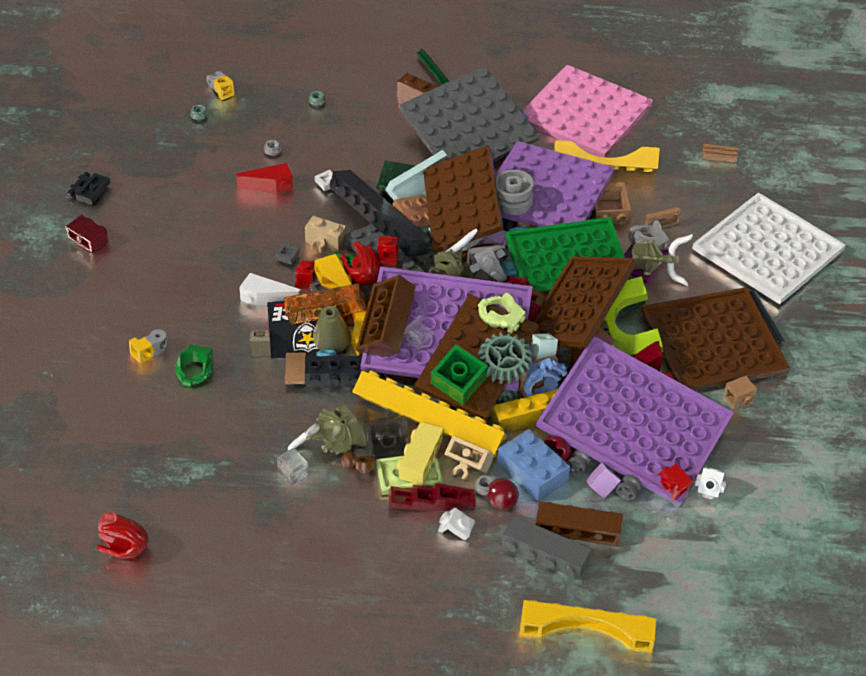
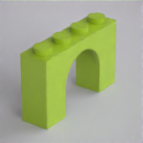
M642 276L626 281L603 320V324H607L609 329L605 332H608L614 340L613 346L632 357L655 341H659L661 351L664 352L658 329L632 335L622 332L615 323L621 309L628 305L648 300Z

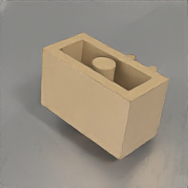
M312 216L305 226V242L311 244L312 250L317 246L319 247V252L327 249L339 253L346 242V226Z
M452 436L444 453L450 459L460 463L453 469V475L457 476L459 471L463 470L462 479L467 480L470 476L469 468L487 474L495 457L488 450L455 436Z

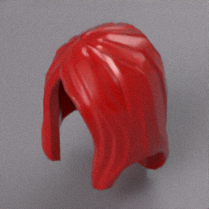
M354 242L353 245L359 253L353 258L352 267L349 266L343 253L340 255L345 271L355 283L364 286L372 285L378 280L380 262L376 252L371 246H364L360 242Z
M105 513L100 518L98 534L101 540L108 546L105 547L97 544V550L101 553L129 559L138 557L147 548L149 535L144 527L136 521L115 513Z

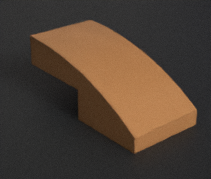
M286 353L285 384H305L306 353Z

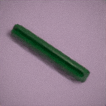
M424 49L417 51V56L441 85L449 82L448 78Z

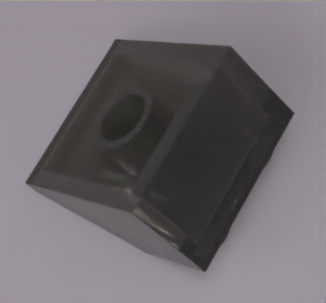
M405 416L363 421L369 456L374 457L375 460L404 456L405 446L409 443Z

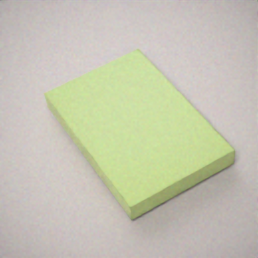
M437 455L423 486L433 488L435 483L443 484ZM404 456L375 460L382 495H388L391 486L411 489L413 484L419 485L399 479L397 465L399 459Z

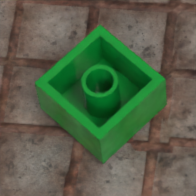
M455 344L431 371V384L461 405H464L487 378L488 365Z

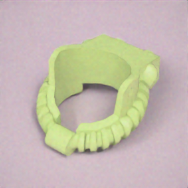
M505 293L502 297L494 296L482 299L478 304L479 315L484 322L495 328L500 326L504 329L507 327V331L511 334L513 331H517L520 326L519 324L523 323L526 319V312L520 305L515 303L513 297L508 293ZM498 304L503 306L509 314L499 315L492 310L487 313L486 307L487 305Z

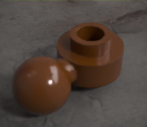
M346 452L341 457V463L344 467L352 468L355 466L361 473H369L376 467L375 458L372 456L356 457L354 453Z

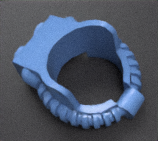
M551 358L531 364L530 370L526 372L527 378L524 383L525 396L528 397L556 390L558 387L557 382L561 380L560 375L562 374L565 377L568 374L566 365L560 364L556 359L553 360ZM543 380L544 386L532 392L533 385Z

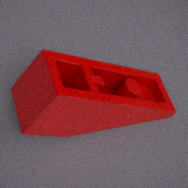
M287 163L236 173L238 189L273 193L293 189V176Z

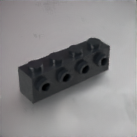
M305 356V386L355 387L363 371L360 367L362 356ZM375 372L380 375V379L384 380V373Z

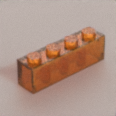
M359 283L284 297L285 314L291 324L318 320L321 310L327 306L336 307L341 316L365 311V297Z

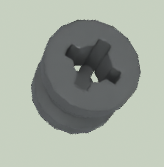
M575 450L567 464L570 466L571 472L576 475H583L586 467L591 464L592 458L582 451Z
M627 474L623 477L622 483L617 486L616 491L621 498L631 501L635 499L637 492L642 488V483L636 476Z

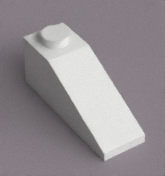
M249 273L239 287L240 300L256 306H267V302L301 300L300 289Z

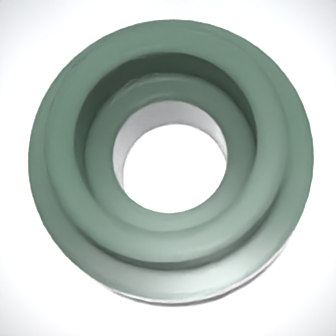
M313 91L309 96V102L312 105L320 106L325 103V96L321 91Z
M195 105L192 107L190 114L192 118L202 120L207 116V110L203 105Z

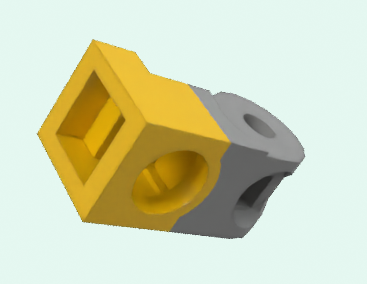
M221 71L207 75L206 79L209 87L218 93L221 100L235 95L233 81Z
M158 329L153 330L149 335L140 340H137L136 337L129 340L130 353L140 364L166 350V333Z

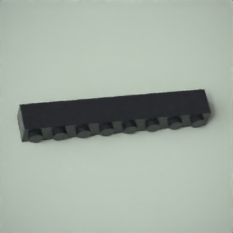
M333 171L330 180V188L384 236L398 237V247L407 256L426 254L430 238L353 171Z

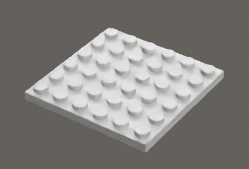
M758 192L693 243L692 249L778 304H781L843 252L846 245Z

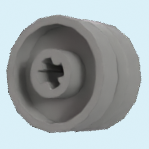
M507 170L496 176L501 212L509 215H518L525 213L532 207L533 179L531 175L521 170Z

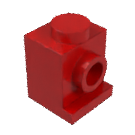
M379 236L377 250L380 266H397L399 257L398 237Z
M302 260L299 263V267H296L295 278L297 279L294 285L295 288L310 290V284L316 282L317 276L314 272V261Z
M676 463L670 468L666 466L659 473L662 477L660 482L663 488L672 494L671 499L673 501L686 493L693 482Z

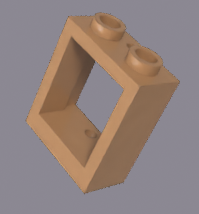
M609 182L599 201L619 200L621 209L598 210L596 204L592 211L593 219L611 217L613 224L630 223L632 210L624 182Z

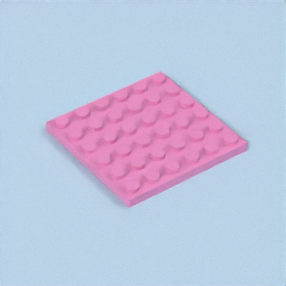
M566 65L522 111L529 117L528 121L535 130L561 141H572L582 150L605 158L652 106L653 100Z

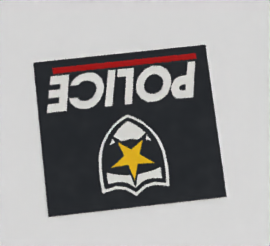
M341 297L267 302L271 359L286 358V353H306V356H317V352L320 349L314 344L313 333L320 312L324 307L333 306L343 316ZM346 348L343 352L337 354H346Z

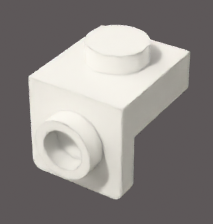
M454 508L441 516L439 520L441 525L438 531L443 533L448 529L461 539L466 540L470 536L475 521L457 508Z

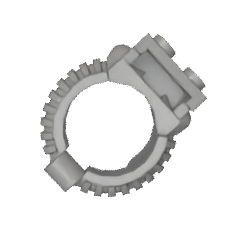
M657 220L654 221L653 225H640V227L636 225L630 229L628 237L633 245L636 242L647 243L648 239L655 240L654 243L661 251L668 249L670 246V239L664 233L661 224ZM641 232L650 233L654 237H647L643 235Z

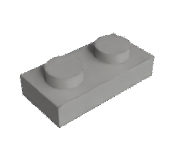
M492 247L474 255L487 281L503 282L507 280L506 274Z

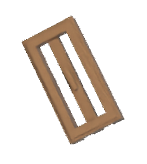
M703 144L702 159L737 163L738 147Z
M679 207L647 214L645 224L653 225L656 220L659 221L662 228L679 224L681 210Z

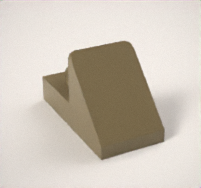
M269 330L250 331L252 357L271 355Z

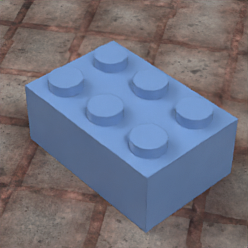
M529 429L498 448L497 465L537 502L568 482L570 466Z

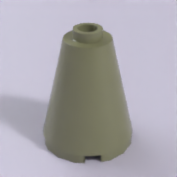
M327 306L320 312L313 333V341L318 349L334 350L337 354L343 352L348 344H350L351 332L336 307Z

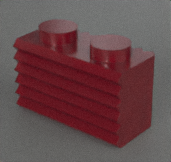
M80 215L65 226L67 237L92 253L108 243L106 228L99 226L91 218Z

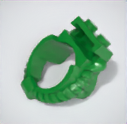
M190 344L179 354L175 365V374L178 380L183 383V386L192 387L193 385L203 383L209 377L212 371L211 360L213 358V350L209 347ZM187 363H202L203 371L199 375L193 376L192 380L186 379V375L182 370L188 366Z

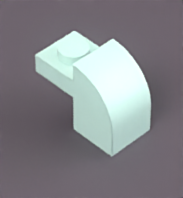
M532 334V340L529 345V350L532 352V361L555 356L558 339L550 334Z

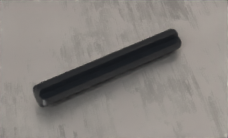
M755 290L749 291L779 347H782L785 340Z

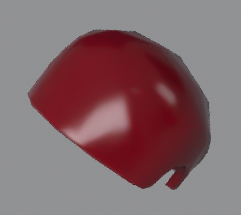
M550 435L544 440V443L562 460L567 462L570 459V446L562 437Z
M496 478L489 484L487 497L491 505L496 509L509 510L516 505L519 491L514 482L506 478Z

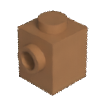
M747 376L726 383L723 396L733 409H737L754 402L757 388Z

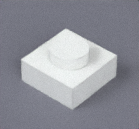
M328 170L315 176V182L324 191L331 189L330 180L332 172Z

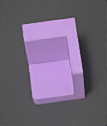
M601 463L586 479L589 487L603 498H606L621 481L618 475L604 463Z

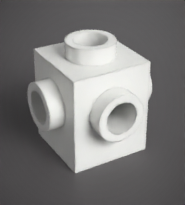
M704 466L702 475L698 474L695 486L699 487L698 492L702 493V497L713 499L719 496V492L724 493L727 482L723 481L725 471ZM712 481L714 486H709L707 482Z

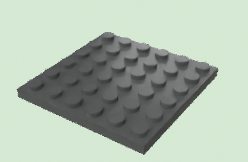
M485 65L399 105L400 112L431 154L435 155L443 150L447 154L445 160L489 145L493 162L508 156L517 141L532 144L540 139V135Z

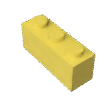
M423 422L419 423L418 428L412 432L410 444L407 443L405 446L404 457L398 461L399 479L423 486L443 442V428Z

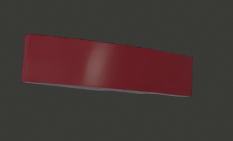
M435 483L433 488L413 484L411 489L391 486L388 491L389 508L417 511H451L454 508L465 510L475 509L476 507L475 489Z

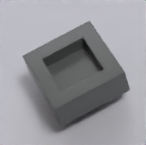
M283 243L275 253V259L292 265L300 254V248Z

